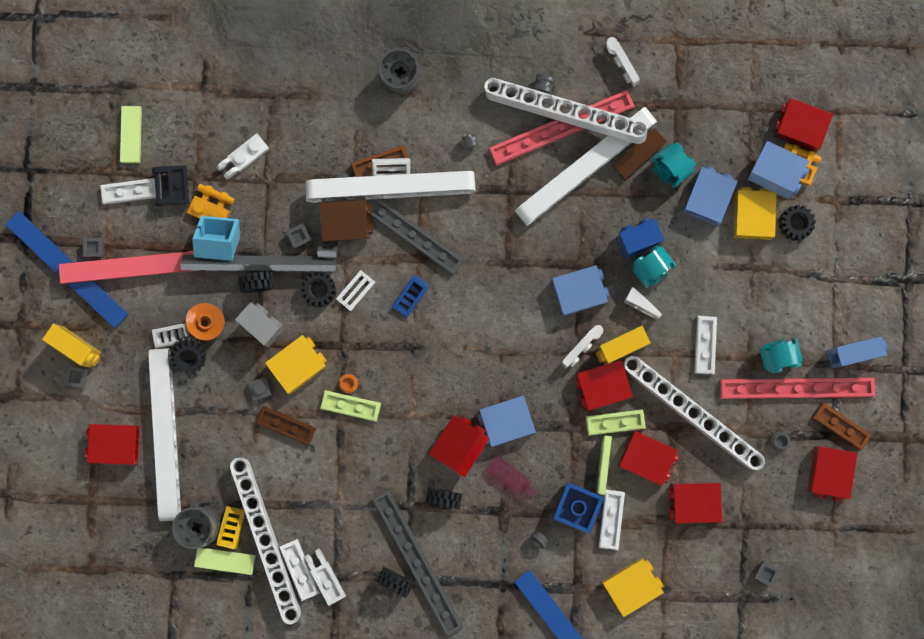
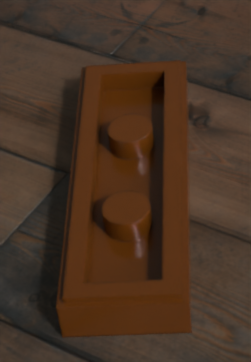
M654 128L647 134L646 140L643 143L632 147L612 167L626 180L662 148L667 141Z
M265 406L262 407L255 423L308 446L317 429Z

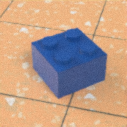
M647 218L640 221L635 227H632V225L623 227L619 231L616 241L623 258L626 259L650 250L656 245H660L664 238L657 220Z
M566 482L552 518L590 534L604 497Z

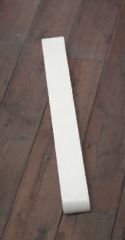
M496 78L488 79L484 85L486 97L491 101L635 144L643 143L647 137L646 124L635 119ZM492 87L498 88V90L495 92L489 91V89ZM510 92L516 93L514 97L507 96ZM527 98H533V99H534V100H533L532 102H530V103L525 102V99H527ZM550 103L552 104V106L550 108H544L543 104ZM564 108H568L570 112L565 114L562 113L561 110ZM587 114L588 117L586 119L579 118V115ZM599 119L607 121L605 124L597 123ZM621 124L624 125L625 128L622 130H618L615 128V126ZM635 130H641L643 134L635 135L633 132Z
M646 107L631 117V119L645 123L647 131L657 123V120ZM621 125V126L618 127L617 129H618V130H622V129H624L625 127H624V125ZM635 130L633 132L635 135L643 134L641 130ZM607 136L520 205L515 212L528 226L632 142Z
M473 171L312 179L305 181L306 201L311 203L459 195L476 192Z
M170 348L149 350L157 504L160 522L173 521L176 515L181 512Z
M630 356L623 361L625 373L746 468L759 470L764 466L765 459L762 454L638 357ZM629 360L636 362L637 367L634 371L627 367ZM644 372L651 374L652 379L650 382L643 380L642 375ZM660 384L666 386L667 392L665 394L658 392ZM675 396H679L682 399V404L679 407L673 403ZM690 408L697 410V416L694 419L688 414ZM706 420L712 422V429L709 431L704 428ZM721 432H725L728 436L727 441L724 443L719 439ZM737 444L743 447V451L739 455L735 452ZM752 456L758 458V464L755 467L750 464Z
M235 458L230 464V470L281 618L286 624H294L300 618L301 610L251 465L245 458ZM239 461L245 464L242 472L236 469V464ZM245 479L251 482L249 490H245L242 487V482ZM250 498L257 500L258 504L255 509L248 505ZM257 516L262 517L264 520L262 527H258L255 524ZM263 535L270 537L269 545L262 544L261 537ZM269 553L276 555L277 561L275 564L268 562L267 557ZM275 572L282 573V582L275 581ZM281 591L289 593L290 598L288 601L281 599ZM287 610H294L296 618L289 619L286 614Z

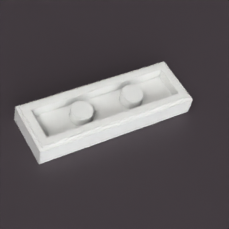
M154 178L100 185L103 205L156 198Z
M697 316L695 374H715L717 317Z
M606 490L598 548L618 550L625 492Z
M296 539L280 546L279 548L301 601L319 594L320 591L310 572V567L305 559L299 540Z

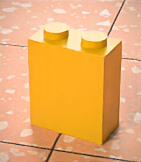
M741 187L740 190L735 192L733 238L772 240L775 237L776 193L766 188L754 191L751 187Z
M53 323L42 339L80 366L91 368L100 360L99 355L101 351L63 326Z
M640 326L596 348L597 352L595 354L600 363L603 362L604 365H607L649 345L651 342L643 326Z
M300 336L265 362L288 394H292L327 367L325 365L327 360L321 352L317 354L313 349L316 345L310 337Z
M643 558L637 559L601 581L623 617L664 593L661 589L664 587L658 576L656 578L651 572L654 570L648 560L644 561Z

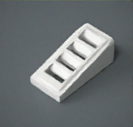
M632 287L624 303L658 320L662 314L635 288Z
M186 323L152 330L155 349L174 346V343L178 342L177 329L179 339L182 338L184 340L185 336H188L189 340H191L193 336L188 332ZM168 331H170L171 334V342L169 340ZM161 332H163L164 343L161 341Z

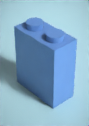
M767 141L748 180L790 200L793 194L797 195L801 184H799L800 179H805L809 171L806 168L809 160Z
M701 167L682 212L718 226L722 222L738 181L734 180V177L729 174L721 175L716 173V170L711 167Z
M597 265L552 278V285L562 317L604 305L608 302L607 299L610 298L607 287H603L602 280H604L602 270L597 268Z
M881 336L829 349L827 353L831 368H837L886 356L888 346Z
M524 396L480 409V414L477 415L480 426L484 425L486 432L484 434L490 438L487 444L490 443L491 447L536 433Z

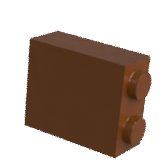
M368 200L320 203L322 241L371 239L373 224L370 223L369 215H372V205L369 204Z

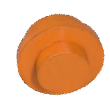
M345 374L339 380V387L345 393H352L358 387V380L352 374Z

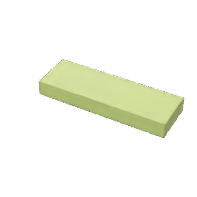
M121 106V163H140L141 106Z
M325 390L320 409L377 422L381 403Z
M643 410L586 416L588 436L646 429Z
M603 436L601 443L596 493L605 495L611 436Z
M202 547L197 548L194 567L253 575L256 555Z

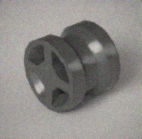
M537 74V82L533 86V90L551 94L550 87L554 83V78L544 74Z

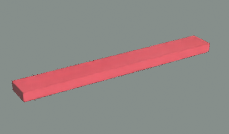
M628 90L590 105L591 107L618 115L635 107ZM587 114L579 115V118L586 119L588 117ZM599 119L597 123L603 122L605 120ZM554 120L489 147V151L495 165L498 166L585 128Z
M194 251L59 264L61 284L199 270H181L182 256L194 255Z
M874 378L720 380V399L875 397Z

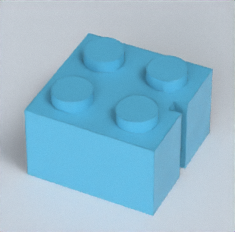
M201 216L193 236L194 257L232 261L240 239L239 219Z

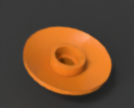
M197 304L187 313V330L196 339L202 341L215 339L224 328V316L220 309L212 304ZM207 321L208 325L202 326L201 322Z

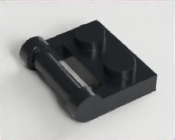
M187 165L152 167L156 194L154 206L189 204ZM168 173L169 198L163 197L162 174Z

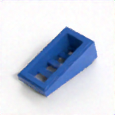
M414 275L392 308L408 318L430 285L417 275ZM415 282L423 288L422 291L415 287L413 283ZM408 290H413L418 296H414ZM406 295L414 301L413 304L406 300L404 296ZM400 301L410 308L408 310L399 304Z

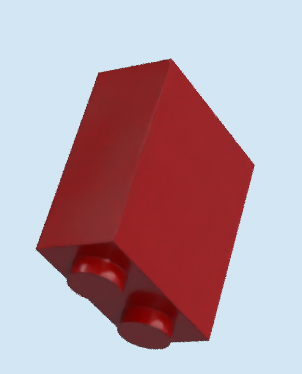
M790 98L786 103L784 102L780 109V113H782L781 119H777L773 128L776 131L774 137L817 153L822 147L834 114Z
M622 360L577 373V378L574 379L577 390L580 389L582 397H580L582 408H586L587 411L633 397Z
M453 415L429 455L461 476L466 477L490 438L484 434L486 430L477 424L473 427L470 425L472 422L464 416L460 419Z
M89 424V428L86 430L88 447L85 449L87 463L138 464L140 426Z
M633 431L618 467L663 486L664 483L667 484L671 476L669 472L671 465L675 466L678 460V450L637 431Z
M814 446L807 492L813 493V497L825 499V495L832 496V500L844 502V499H851L858 453Z
M721 483L671 484V488L668 489L669 500H672V508H669V518L673 519V523L722 522Z

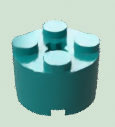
M677 142L675 144H668L650 160L651 163L654 161L655 166L653 170L663 183L672 184V188H676L692 175L696 166L695 161L683 152L682 145Z
M659 245L650 249V254L645 258L641 256L633 262L632 271L646 289L649 288V285L653 286L669 274L667 272L668 269L674 270L677 266L665 249L659 247Z
M792 337L791 341L788 342L785 339L764 344L765 347L759 346L764 369L768 372L778 373L783 371V367L796 368L802 366L801 361L803 359L797 337Z

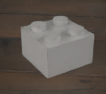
M250 302L235 320L264 346L270 348L284 332L281 329L283 324L273 316L269 318L267 316L269 312L260 304L254 305Z

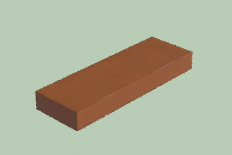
M403 145L352 162L351 166L355 177L372 176V159L409 157ZM406 164L376 165V166H404V165H406ZM376 171V174L385 173L388 171Z
M824 402L821 403L811 418L859 451L863 450L872 434Z

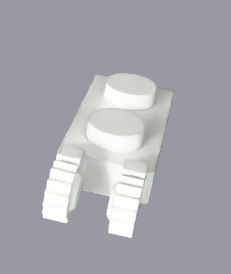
M609 37L606 41L608 52L615 55L613 59L617 67H622L625 72L623 77L627 84L631 83L633 87L637 86L640 78L617 39Z
M256 133L228 155V158L219 163L216 168L220 171L233 163L235 167L231 168L224 175L225 179L228 180L267 152L269 147Z
M595 325L564 358L561 365L565 368L569 365L573 367L579 361L577 356L582 351L586 353L592 346L590 342L600 338L604 331L602 326Z
M317 549L315 550L316 556L322 565L316 568L309 554L305 556V559L311 569L310 572L328 606L346 597V594L329 562H326L321 550Z

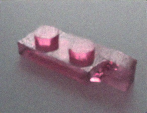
M496 455L485 470L516 494L522 495L525 492L532 498L537 492L529 486L531 481L498 455Z

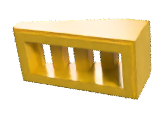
M226 506L216 545L237 549L245 510ZM229 514H237L240 515L239 519L229 517ZM231 521L238 524L237 526L228 525L227 522ZM226 529L235 530L236 532L235 534H231L225 531ZM224 537L233 538V542L223 539Z

